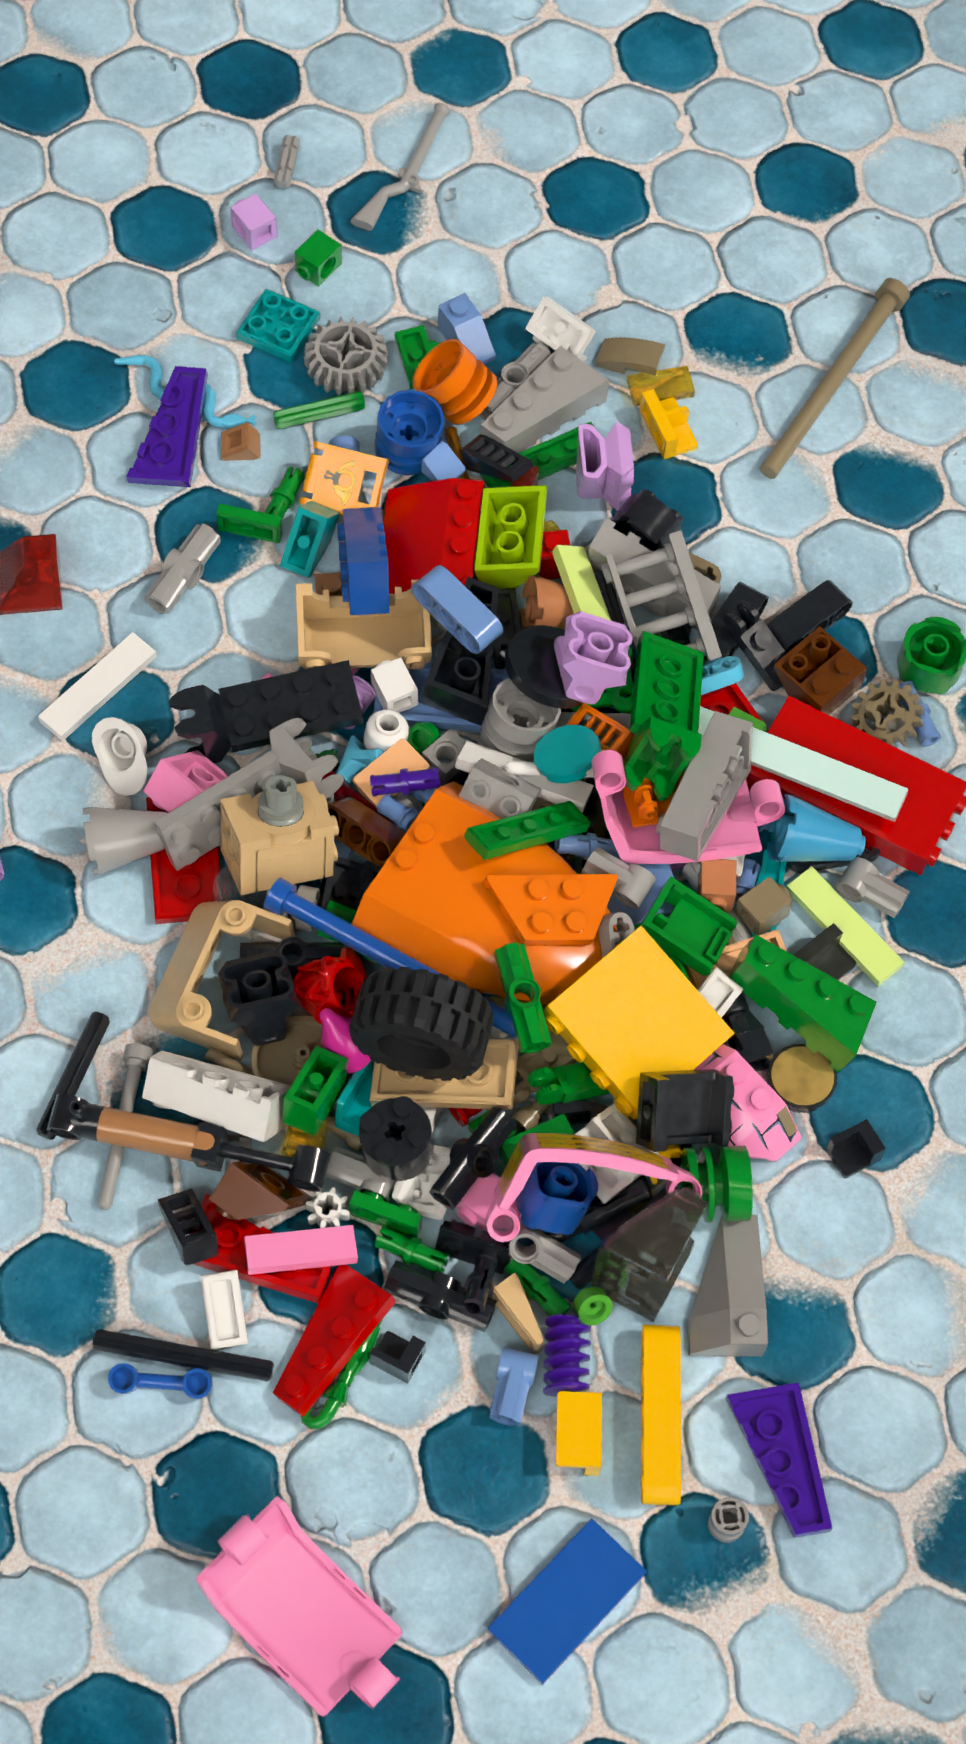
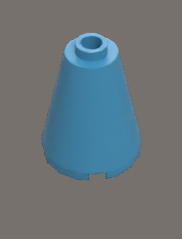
M784 795L785 813L779 820L771 822L769 826V832L774 833V842H767V853L771 861H853L857 855L860 856L863 853L866 839L859 827L793 795Z

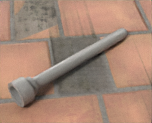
M135 1043L126 1044L123 1061L125 1062V1068L128 1070L119 1110L133 1112L141 1072L146 1070L149 1059L153 1055V1050L148 1046ZM112 1144L110 1146L98 1199V1206L102 1210H108L112 1206L125 1147Z

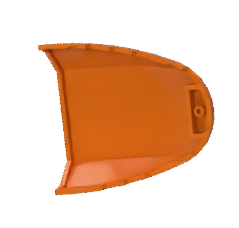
M452 781L437 788L365 891L352 925L439 973L449 976L450 979L465 983L468 988L475 989L480 994L496 995L503 997L505 1000L506 997L494 957V951L505 944L521 943L513 932L512 924L505 919L499 910L501 905L492 890H487L484 886L486 875L578 873L546 843L484 860L464 838L465 832L469 827L503 818L459 797L463 786ZM606 907V910H605V912H604V915L610 913V911L608 910L607 907ZM613 925L614 932H618L616 925ZM598 930L590 945L525 946L534 980L541 989L540 1002L542 1007H547L559 994L567 990L603 959ZM514 994L519 1002H531L526 994Z

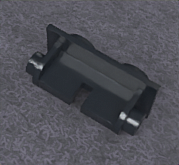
M452 1219L451 1222L444 1220L443 1225L439 1229L435 1249L450 1254L452 1258L474 1264L479 1254H491L498 1261V1267L495 1272L503 1274L507 1257L510 1254L508 1241H496L484 1230L481 1237L478 1238L474 1236L476 1232L475 1227L458 1222L455 1219Z

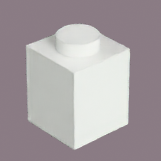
M401 657L393 661H383L374 669H371V686L384 710H393L400 713L418 705V689Z

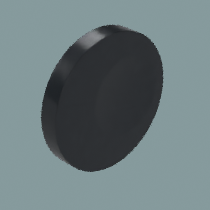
M537 625L524 628L516 633L504 657L505 669L512 683L524 695L545 706L562 709L582 705L583 702L566 696L554 650L555 639L559 636H565V630L552 626Z

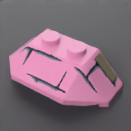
M722 1044L694 1069H716L733 1077L734 1097L731 1103L730 1117L732 1130L729 1135L728 1146L745 1145L749 1158L767 1159V1161L776 1162L801 1140L800 1132L786 1103L736 1050Z

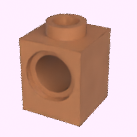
M718 859L701 861L698 873V894L724 912L731 913L736 898L737 860Z

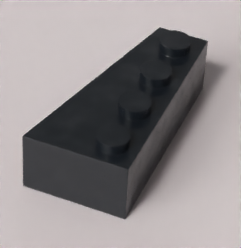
M468 577L464 586L496 616L499 588ZM446 630L419 702L481 726L489 704L488 694L491 682V660L494 641L480 653L474 654Z

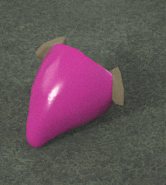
M329 1008L321 1010V1047L348 1059L347 1074L360 1071L371 1059L369 1055L362 1054L358 1046H355L352 1042L349 1032L352 1018L340 1016Z

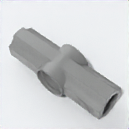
M540 342L538 344L532 343L515 362L508 363L503 367L501 377L497 380L495 394L488 406L480 413L482 419L486 420L551 355L546 346Z
M196 524L180 548L169 552L163 562L161 574L145 595V602L154 611L162 615L163 613L169 614L186 589H192L198 584L204 571V564L221 542L220 536L213 528L206 524Z

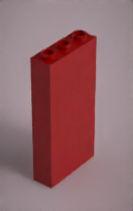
M788 696L767 733L908 788V794L896 821L893 822L751 765V771L746 778L749 791L760 780H774L780 785L783 799H785V794L793 795L859 827L866 839L864 848L871 851L873 846L880 850V856L920 876L927 865L933 867L942 851L941 848L937 847L940 840L947 841L956 823L951 821L954 814L956 813L961 816L966 807V796L964 795L966 792V781Z

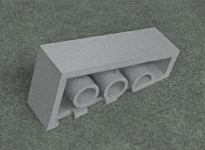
M560 346L481 424L480 434L498 441L517 453L522 452L535 445L537 440L548 433L552 435L560 430V426L573 418L577 420L585 415L586 410L594 405L598 407L607 402L609 379Z
M605 518L589 546L588 558L595 573L596 570H602L601 565L606 563V554L612 553L616 564L653 551L639 544L641 538L629 532L625 536L615 530L613 527L616 523ZM665 561L619 577L625 595L673 580L674 576L678 575L679 572L674 563ZM694 570L710 618L718 602L721 585ZM679 592L639 605L648 608L656 615L669 616L685 611L684 607L689 606L685 593L680 595ZM696 625L691 626V628L697 630Z
M717 711L714 712L701 739V748L698 754L691 760L677 791L672 797L666 814H662L658 820L656 833L660 834L661 850L695 861L699 860L751 771L753 722Z

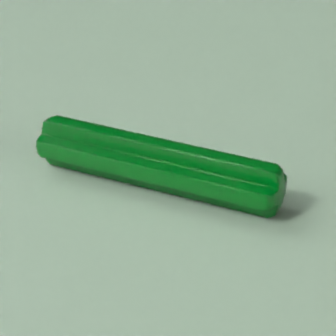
M357 391L276 410L273 413V418L278 429L363 410L365 408V399L362 392Z

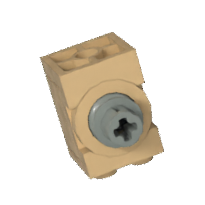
M275 775L270 777L265 783V791L253 798L251 793L220 799L221 852L240 895L254 893L256 890L257 892L269 890L280 877L292 884L321 879L323 876L325 878L333 876L334 861L338 860V852L334 842V836L339 834L338 823L334 815L330 816L326 797L323 793L319 794L313 781L296 784L295 780L291 777Z

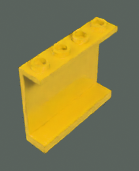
M642 926L637 928L543 1009L548 1029L553 1034H560L568 1043L567 1050L576 1061L580 1063L583 1061L592 1071L590 1076L595 1084L602 1090L607 1089L615 1098L613 1102L616 1108L625 1117L630 1116L633 1120L637 1119L640 1073L694 1070L734 1034L731 1028Z

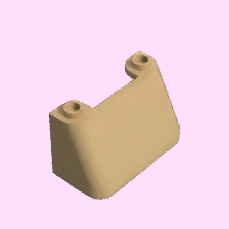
M412 580L411 584L413 585L418 580ZM312 583L296 584L298 659L301 667L310 669L349 660L351 668L376 667L383 661H393L401 657L406 668L415 670L424 668L425 664L431 661L430 613L416 600L412 587L402 592L401 587H395V594H389V614L350 615L349 602H343L342 596H329V589L322 590L323 595L317 594L312 589Z

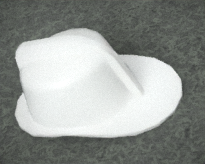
M115 717L102 719L96 724L92 732V744L108 785L116 793L124 796L135 795L142 790L147 781L148 768L145 758L147 741L145 735L137 726L127 723L122 719Z

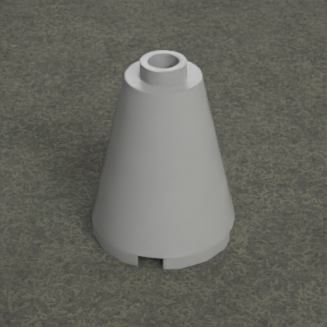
M86 807L82 810L83 815L90 814V822H84L89 860H97L98 868L91 869L93 876L101 875L165 849L154 822L168 814L167 812Z

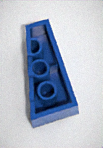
M381 507L343 509V522H337L341 582H343L342 601L349 602L350 615L389 614V570Z

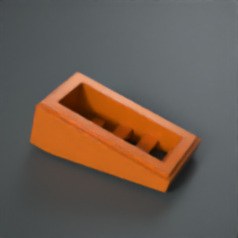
M583 703L566 725H579L587 714L590 716V719L584 726L590 729L596 721L600 724L593 731L598 737L605 728L609 729L600 740L602 751L614 750L623 758L628 752L635 736L634 733L617 721ZM614 734H617L618 737L610 747H607L606 744Z

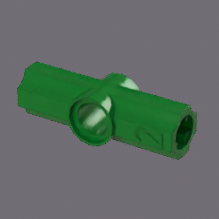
M517 942L505 944L494 951V957L506 997L504 1001L505 1009L511 1016L520 1052L528 1054L540 1052L552 1044L540 1002L541 989L534 980L525 944ZM514 994H526L531 1002H519Z

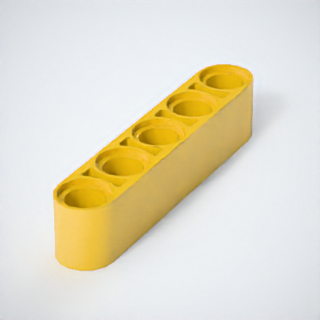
M643 1324L641 1332V1504L680 1505V1326Z

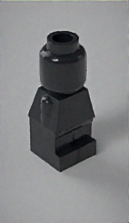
M741 992L722 1016L724 1022L734 1032L728 1039V1045L736 1050L756 1072L769 1068L774 1053L764 1026L749 1011L745 995Z

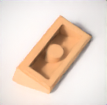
M402 738L353 778V782L362 796L377 807L385 795L372 796L371 789H373V786L370 785V775L400 773V769L405 768L408 771L425 770L429 767V764Z

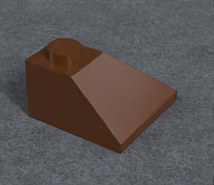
M238 1161L230 1164L209 1200L218 1205L216 1209L224 1217L231 1220H240L306 1205V1201H311L313 1197L302 1189L290 1185L287 1182L288 1179L271 1167Z

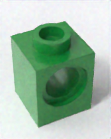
M317 229L294 252L295 271L302 279L309 280L319 287L342 264V245Z

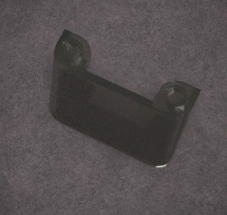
M690 1188L673 1190L606 1235L598 1249L591 1286L602 1288L612 1301L655 1322L693 1250L695 1243L690 1236L703 1215L708 1202L702 1200V1196Z

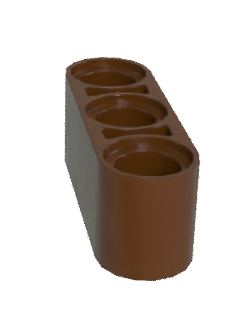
M345 797L327 803L330 816L334 815L338 823L339 834L334 836V838L374 865L383 867L406 832L355 798Z

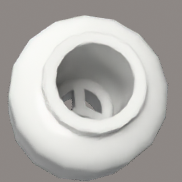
M393 710L375 712L369 717L365 727L364 744L366 749L379 748L385 752L398 740L403 738L407 741L409 726L406 719L400 713Z

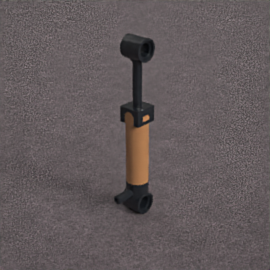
M58 1094L56 1096L46 1128L48 1132L61 1138L70 1140L84 1138L194 1162L196 1167L221 1172L225 1158L289 1171L287 1182L290 1185L313 1192L322 1191L331 1158L329 1152L308 1145H298L292 1157L229 1144L230 1137L224 1127L201 1122L199 1126L91 1104L82 1098L68 1094Z

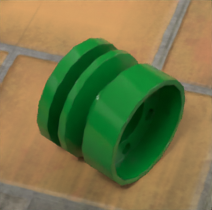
M745 1145L720 1147L718 1163H713L708 1147H701L699 1164L695 1149L683 1148L680 1168L693 1174L702 1188V1196L697 1204L690 1208H684L687 1223H698L700 1207H702L704 1221L707 1223L712 1222L715 1206H720L724 1221L726 1222L750 1221L753 1207L751 1163L747 1147ZM689 1181L678 1183L681 1198L689 1196L693 1190V1184Z

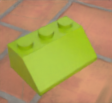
M546 485L483 488L474 570L479 581L499 589H517L526 582L529 576H534L540 571L548 490Z

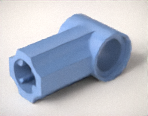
M503 1347L496 1375L498 1383L493 1396L489 1419L508 1426H520L528 1390L533 1385L539 1355Z

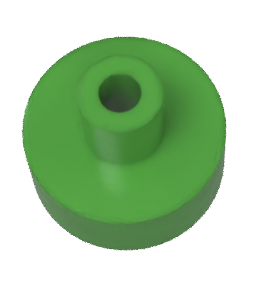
M596 1286L581 1289L573 1303L575 1313L581 1322L586 1325L602 1323L609 1317L613 1307L607 1293L602 1288Z

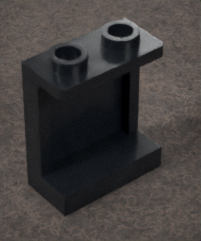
M716 1069L640 1073L636 1144L653 1152L666 1151L667 1145L713 1143L720 1147L728 1146L729 1135L732 1130L730 1117L731 1103L734 1097L733 1077Z

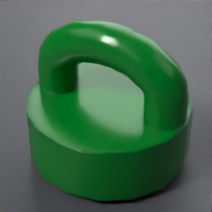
M420 722L410 727L407 742L422 756V752L441 736L434 724Z

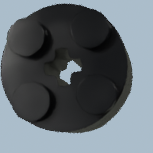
M643 489L640 493L629 496L611 521L616 523L613 527L615 530L625 536L629 532L641 538L639 544L651 551H656L658 548H664V544L669 543V534L681 530L683 517L678 511L669 509L664 503L659 501L653 492Z
M400 1096L398 1098L382 1100L369 1108L360 1118L359 1139L364 1159L368 1167L380 1177L382 1175L392 1178L394 1181H405L418 1176L426 1169L434 1151L431 1123L423 1108L413 1102L411 1098Z

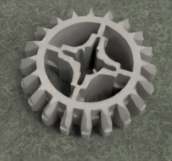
M340 317L338 323L334 324L328 319L326 327L318 325L316 333H310L308 343H306L304 348V365L307 368L309 378H314L316 387L324 385L326 393L333 389L336 390L338 396H340L342 391H348L349 394L358 390L364 394L366 386L374 388L376 380H382L384 371L387 368L388 359L386 357H388V349L384 345L383 335H378L376 327L368 328L366 321L356 324L354 317L350 322H344Z

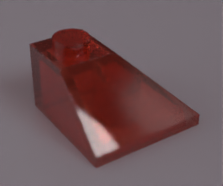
M56 534L23 536L0 552V615L63 610L60 554Z

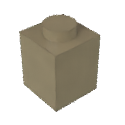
M769 876L738 899L736 915L754 935H762L789 916L792 903L791 895L782 884L777 885Z

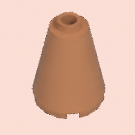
M529 576L527 578L521 598H527L525 609H520L521 628L545 625L565 630L566 617L574 613L564 585L539 576Z

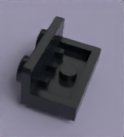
M338 857V860L334 861L333 876L326 878L323 876L318 906L326 910L328 902L331 900L357 911L365 891L377 875V872H374L375 865L368 860L361 864Z

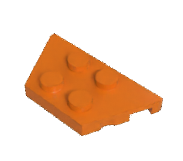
M617 874L486 875L484 886L487 890H492L501 905L499 910L505 919L512 924L513 932L521 944H525V946L590 945L595 938L618 878Z

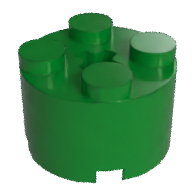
M942 617L925 618V621L912 624L906 631L897 659L900 680L902 682L913 681L916 690L940 695L948 692L959 680L966 662V640L960 632L961 628L953 621Z

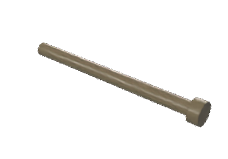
M887 278L876 291L877 302L760 466V471L764 476L770 479L777 477L891 312L900 311L910 297V292L901 281Z

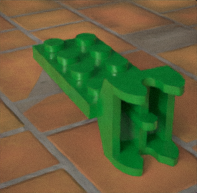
M646 631L642 632L637 644L629 731L635 733V736L624 758L623 766L626 785L630 790L635 791L642 785L644 778L652 781L654 785L653 791L658 800L665 801L671 796L677 780L688 763L696 757L701 748L702 734L698 733L704 653Z

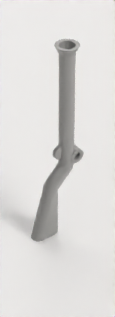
M436 103L434 105L433 116L407 168H401L398 171V176L401 178L400 182L382 187L351 219V223L354 226L372 231L388 198L405 193L408 190L422 194L417 173L444 118L450 114V109L447 105L443 103Z

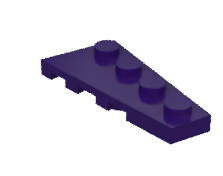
M175 366L160 399L161 404L156 416L153 415L149 424V432L144 443L141 442L136 453L137 459L133 468L130 467L126 476L128 483L191 488L208 378L206 368Z

